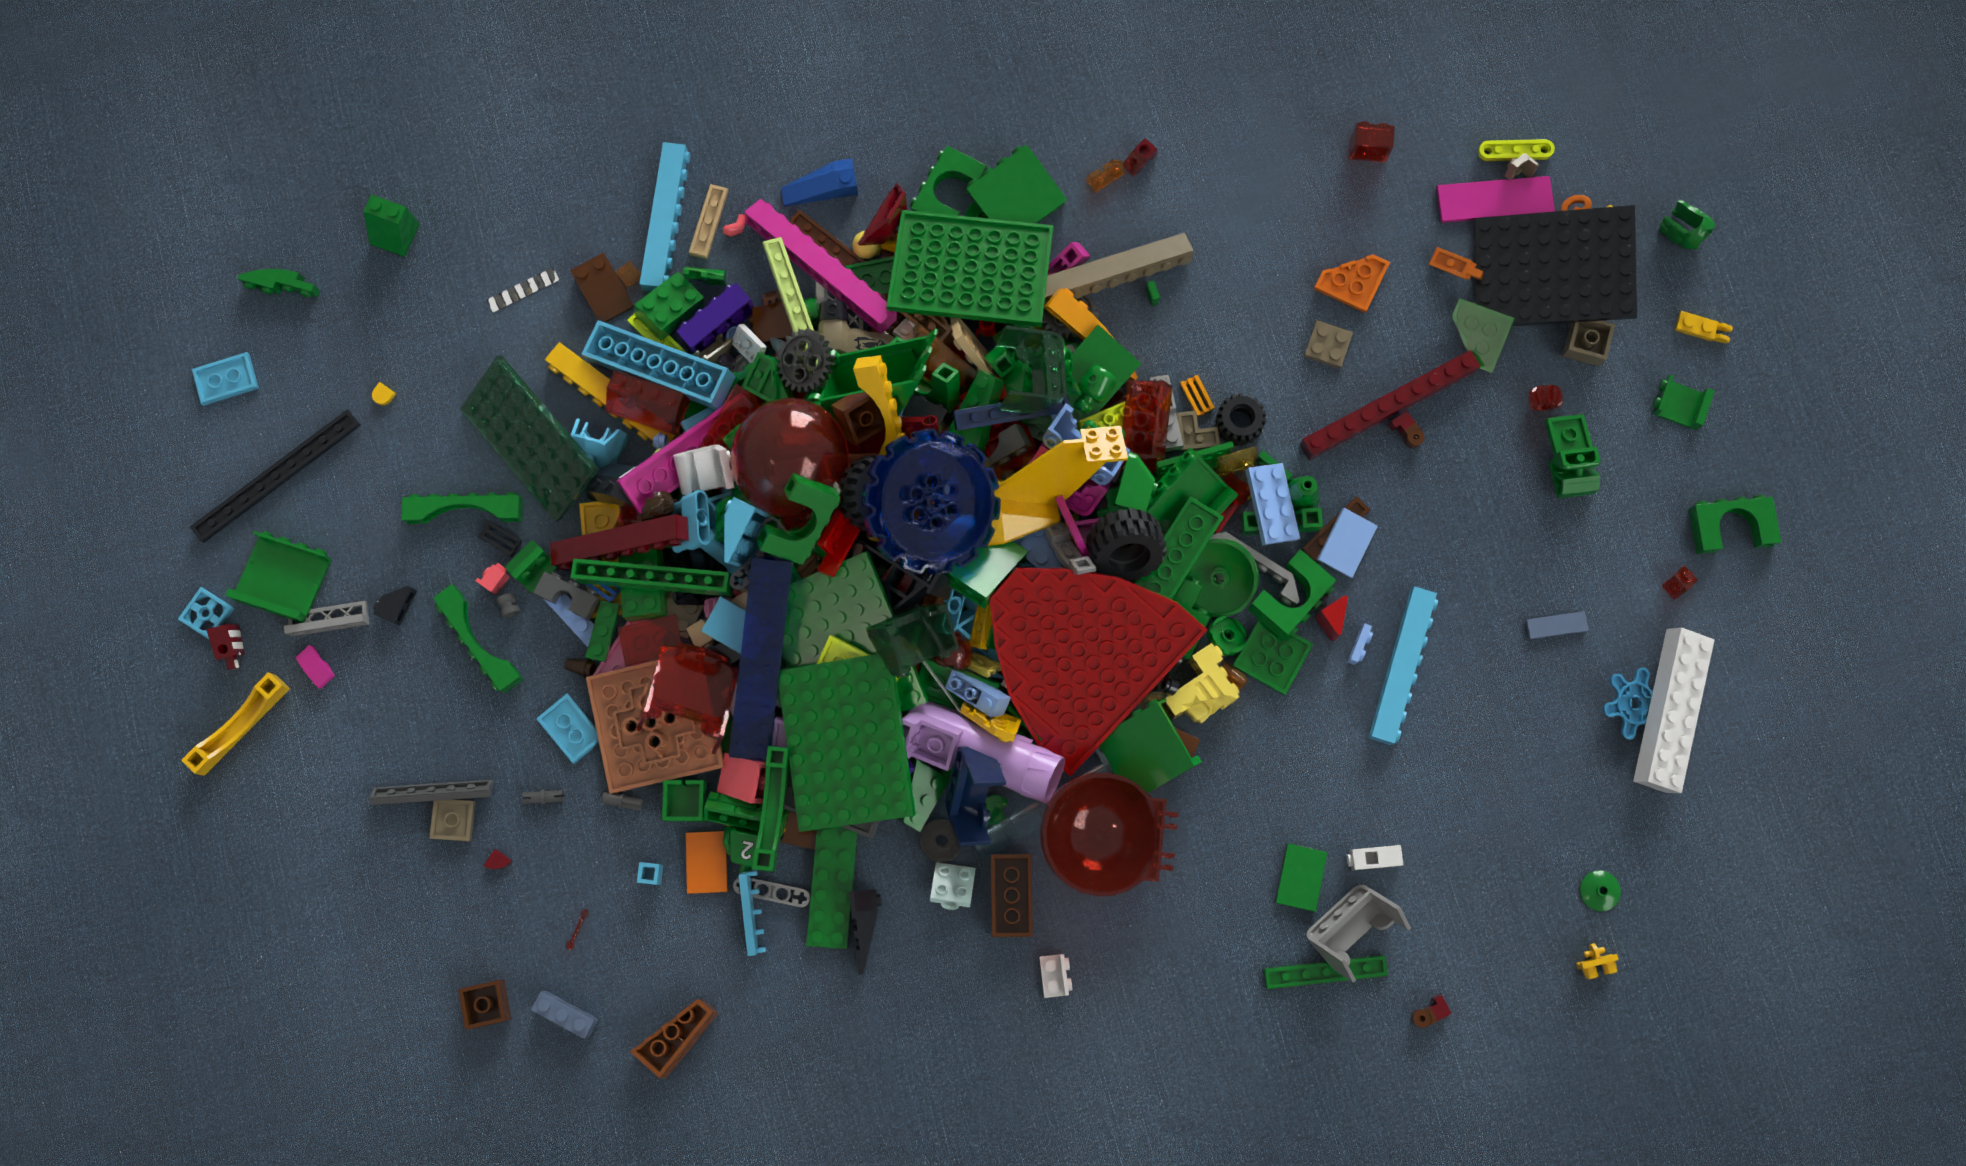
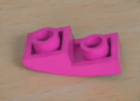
M308 645L295 657L304 672L319 689L335 677L329 664L321 659L314 646Z

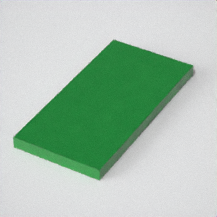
M1099 325L1093 329L1072 353V378L1079 385L1083 379L1082 376L1086 374L1088 369L1093 365H1099L1116 377V385L1104 402L1093 403L1092 410L1088 414L1074 406L1075 401L1082 395L1069 393L1071 395L1069 406L1074 408V410L1080 411V420L1098 413L1142 364ZM1042 389L1037 393V395L1042 394ZM1047 389V394H1046V395L1055 394V393H1058L1059 391H1055V392H1052V393H1051V391H1049V390ZM1073 412L1072 416L1074 419H1078L1079 414ZM1029 418L1028 420L1034 422L1035 418ZM1034 423L1039 430L1043 429L1046 431L1048 429L1047 426Z

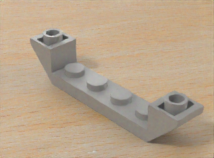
M1227 532L1212 535L1210 539H1229L1246 548L1253 556L1259 571L1271 574L1272 578L1280 584H1286L1278 596L1281 599L1280 601L1288 607H1295L1298 604L1299 597L1294 576L1291 572Z

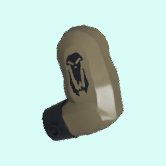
M830 300L819 304L817 319L819 334L824 335V339L830 341L827 346L833 347V350H836L839 354L886 345L894 339L893 336L886 333L868 332L857 328L850 329L848 326L850 321L847 304L843 301ZM835 358L830 359V362H836Z

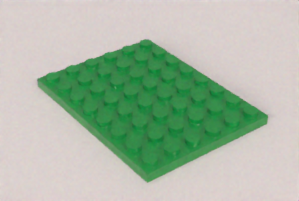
M902 210L886 306L887 311L1042 327L1053 225Z
M868 551L843 561L834 577L817 572L760 597L770 623L773 625L772 628L789 669L817 664L829 635H833L870 655L885 652L893 653L894 667L902 671L897 681L901 713L929 702Z
M885 652L778 670V685L787 748L790 749L789 764L799 832L916 816L893 653Z

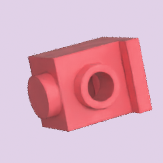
M497 563L488 567L483 572V578L481 580L477 578L476 582L497 595L510 576L505 573L507 569Z

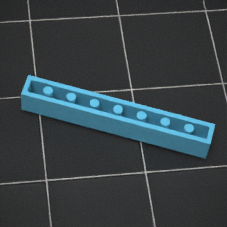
M663 142L639 283L643 291L651 292L670 278L668 276L669 269L673 267L671 255L672 251H675L676 248L674 237L679 230L677 219L678 216H681L682 212L680 200L684 198L685 193L683 182L687 180L688 174L686 164L690 162V152H688L684 144Z
M1415 586L1410 589L1368 739L1388 745H1393L1395 741L1398 742L1400 739L1401 730H1399L1401 723H1404L1407 714L1404 709L1406 704L1410 703L1412 697L1410 688L1417 679L1415 670L1417 666H1420L1423 657L1420 655V652L1426 646L1428 637L1425 636L1426 631L1431 628L1433 618H1430L1431 613L1436 610L1438 604L1436 599L1437 593Z

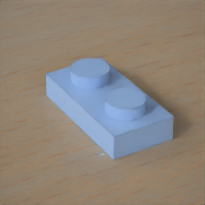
M1366 623L1361 626L1347 661L1348 663L1356 665L1359 661L1362 662L1366 653L1363 650L1365 643L1369 644L1373 635L1370 632L1372 626Z

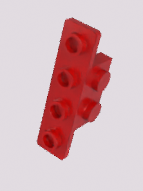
M839 510L835 511L817 543L826 552L818 571L830 577L836 575L860 532L857 526L849 523L850 518H845L843 512Z

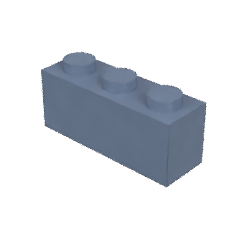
M541 991L531 1008L533 1012L583 1039L590 1038L599 1021L598 1018L548 991Z

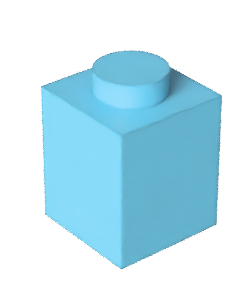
M639 862L637 883L661 885L664 865Z

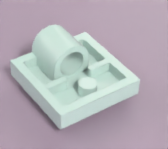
M936 862L930 902L941 903V906L948 910H956L959 906L970 907L976 868Z

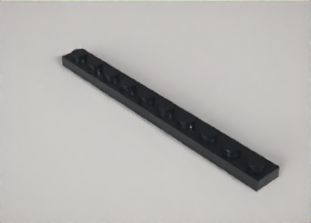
M347 409L191 525V530L200 542L205 543L360 427L361 424L352 412Z

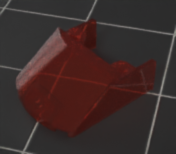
M678 643L677 646L662 644L642 704L636 730H641L646 717L651 719L659 718L663 711L701 723L702 733L714 738L711 754L715 755L724 737L739 668L737 666L734 668L728 664L725 657L699 646Z

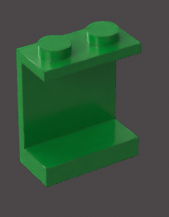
M1670 374L1667 378L1662 379L1658 386L1660 393L1653 401L1652 407L1654 410L1652 414L1698 430L1704 425L1715 390L1707 388L1703 392L1673 382L1674 375Z

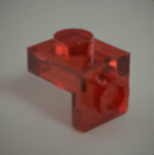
M1230 472L1223 480L1238 494L1235 500L1243 505L1251 495L1249 485L1239 479L1233 472Z
M1684 565L1670 579L1664 582L1662 587L1673 599H1677L1688 591L1698 579Z

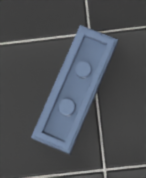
M1585 611L1525 620L1529 640L1589 631Z

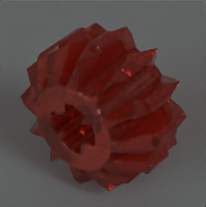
M1553 384L1539 385L1532 388L1529 392V402L1533 410L1546 412L1547 410L1557 409L1562 405L1563 394L1561 389Z

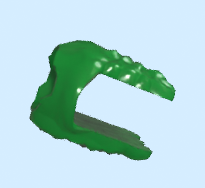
M1679 200L1676 203L1677 206L1674 207L1675 209L1672 210V214L1694 228V230L1687 231L1671 218L1665 216L1662 219L1659 231L1675 244L1680 245L1682 249L1697 250L1699 249V244L1706 240L1713 232V229L1716 227L1715 223L1708 215L1701 212L1699 208Z

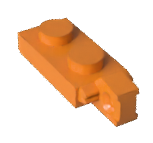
M1439 247L1436 248L1429 262V266L1464 280H1470L1471 277L1481 280L1484 274L1483 271L1475 268L1477 264L1473 263L1472 260Z

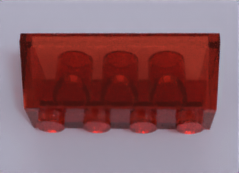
M614 370L607 386L606 412L676 436L681 425L680 423L690 404L689 398L682 392Z
M1128 380L1122 427L1126 434L1124 443L1130 449L1129 452L1136 453L1143 462H1159L1165 458L1173 386L1165 381Z

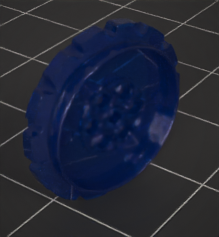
M935 429L918 430L911 432L910 440L907 436H900L885 447L886 456L878 455L872 462L867 472V475L871 477V483L863 485L862 506L867 507L869 510L863 519L869 536L878 537L879 542L876 547L889 561L899 559V567L910 572L922 574L925 568H927L930 575H936L938 571L945 574L953 571L954 564L961 568L968 565L978 557L977 548H986L995 533L992 521L998 520L1000 516L1001 499L994 495L995 490L999 489V484L994 469L986 468L984 465L987 457L976 445L967 444L965 446L964 437L950 431H941L938 436ZM928 477H931L932 479V485L930 487L927 485ZM946 485L950 488L948 495L945 493ZM913 489H915L917 492V497L915 499H913L911 495ZM930 500H934V504L930 505ZM949 505L952 507V513L950 515L947 513V507ZM916 509L919 511V518L917 520L914 517ZM934 517L937 520V525L935 528L932 526V520Z

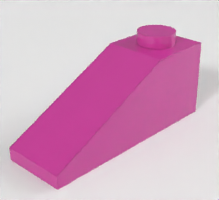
M1071 242L1049 264L1048 275L1083 265L1091 256L1080 243Z

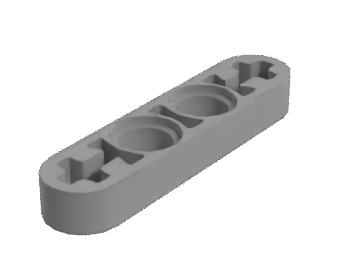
M739 878L734 881L733 888L736 893L741 895L740 887H738ZM751 878V885L752 881L756 882L753 889H757L760 884H765L768 887L766 895L752 894L754 898L796 907H806L811 901V895L805 889ZM780 888H784L788 892L787 898L784 900L777 898V891ZM791 890H795L794 895H801V892H803L804 896L807 897V901L799 904L798 899L792 898L793 902H789L792 895Z

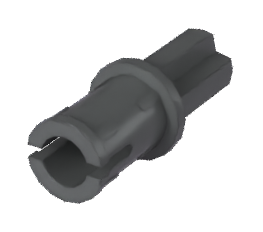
M605 791L602 796V804L618 806L619 809L628 808L640 811L643 806L642 799L628 797L624 793L618 795L609 794V792Z

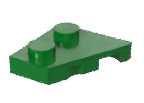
M758 352L741 387L776 405L777 361Z

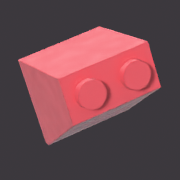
M725 753L723 759L724 768L721 769L717 792L751 804H763L766 760L739 753Z

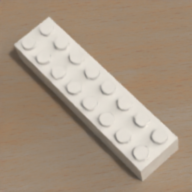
M1682 627L1666 629L1633 782L1665 793H1682L1714 639Z

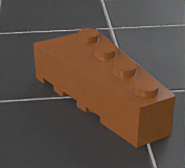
M697 999L630 1052L656 1076L667 1078L719 1013L705 1000Z

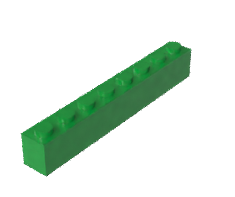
M573 558L570 577L575 582L583 584L732 597L733 587L730 585V577L732 575L729 572Z

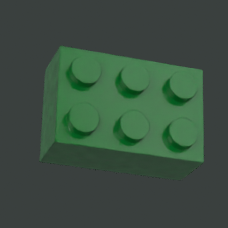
M677 272L635 304V316L662 341L679 328L683 322L693 317L698 310L704 308V297Z

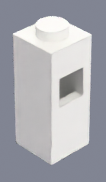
M1401 845L1349 850V854H1347L1348 867L1351 866V871L1402 866Z

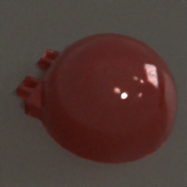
M783 398L763 404L753 410L743 420L733 439L730 462L733 477L746 499L758 509L780 517L789 531L805 526L806 521H809L812 515L811 508L788 500L784 492V488L792 473L833 487L835 481L839 485L840 479L845 478L843 473L849 465V453L843 432L831 414L819 405L805 399ZM839 505L836 509L833 510V514L836 510L841 511Z
M1108 772L1089 773L1067 782L1051 797L1041 820L1040 844L1050 869L1065 885L1087 895L1114 896L1129 891L1144 880L1159 882L1160 870L1173 871L1174 866L1168 864L1161 865V857L1175 858V853L1162 852L1164 829L1177 830L1178 825L1172 823L1165 824V816L1176 818L1179 816V812L1166 811L1167 799L1151 798L1137 783L1124 776Z

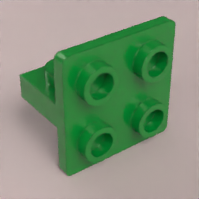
M533 540L505 566L510 574L530 593L534 592L544 572L551 574V572H555L559 568L551 566V557Z

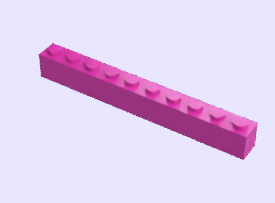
M759 199L744 212L747 225L766 240L781 237L788 258L839 301L845 302L851 311L878 333L882 334L897 321V312L887 311V302L877 291L874 292L870 289L865 281L859 280L850 269L842 266L837 258L831 257L823 247L815 244L810 236L804 235L798 226L792 225L783 214L776 212L770 203H765L762 199Z

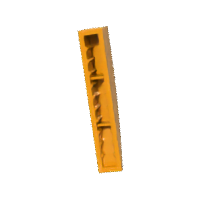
M1067 288L1057 289L1044 306L1049 313L1082 341L1086 339L1097 325L1111 335L1106 327L1088 310L1089 307L1082 301L1078 302L1073 297L1074 294ZM1135 371L1128 378L1130 381H1134L1138 378Z

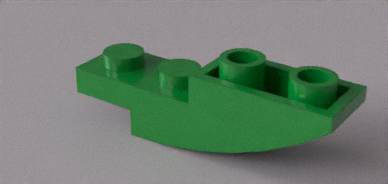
M255 270L240 274L237 278L243 283V287L250 290L255 288L261 289V292L272 295V293L280 295L281 290L288 293L293 291L299 292L301 296L306 298L311 296L318 298L320 290L314 284L304 282L305 278L300 273L290 270Z

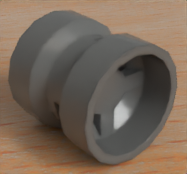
M515 593L504 594L496 598L497 605L501 608L500 614L502 618H510L521 613L520 607L515 602L517 600Z

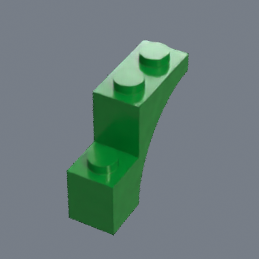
M1008 324L992 337L998 346L984 356V358L1001 378L1016 367V352L1025 338L1035 330L1033 326Z

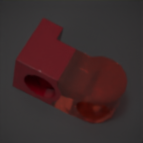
M1144 138L1126 158L1122 167L1133 176L1137 175L1151 159L1153 160L1156 157L1157 148Z

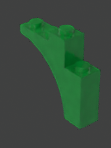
M1192 577L1189 580L1184 579L1172 600L1178 602L1204 627H1207L1211 619L1207 615L1208 611L1200 607L1197 610L1194 609L1204 587L1200 586L1201 581ZM1201 638L1183 656L1184 658L1190 660Z

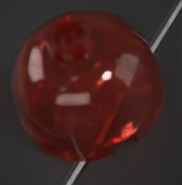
M960 633L946 634L936 641L933 649V661L936 664L948 668V665H954V669H963L970 666L973 649L970 641Z

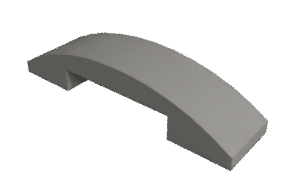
M1063 522L1044 528L1053 552L1065 568L1072 569L1076 575L1096 571V567L1089 557H1082L1071 542V533Z

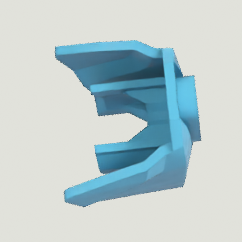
M577 418L575 419L569 441L571 462L583 474L593 476L610 463H617L630 440V436L619 429H616L612 434L610 428H607L603 437L599 440L591 438L587 432L588 422L585 423L579 435L580 419Z

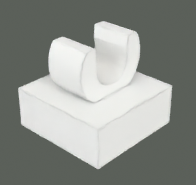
M905 318L893 330L892 334L903 340L914 339L920 330L910 320Z

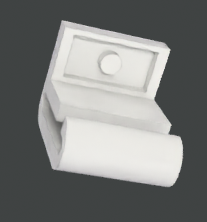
M711 445L673 455L682 495H687L696 490L706 491L718 487H724L725 489L734 488L733 482L736 481L734 471L730 469L729 465L732 459L730 452L724 447Z

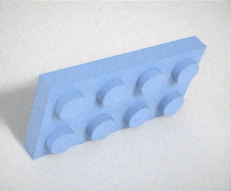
M1283 463L1245 469L1262 546L1300 539Z

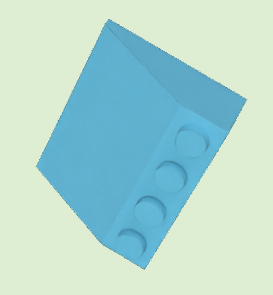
M733 497L725 507L724 562L741 567L751 558L757 546L756 539L762 530L763 521L772 515Z

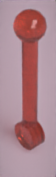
M583 909L581 911V918L573 936L566 943L567 949L575 947L574 941L585 917L589 914L588 910Z

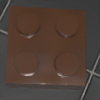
M505 979L458 989L465 1030L512 1020Z

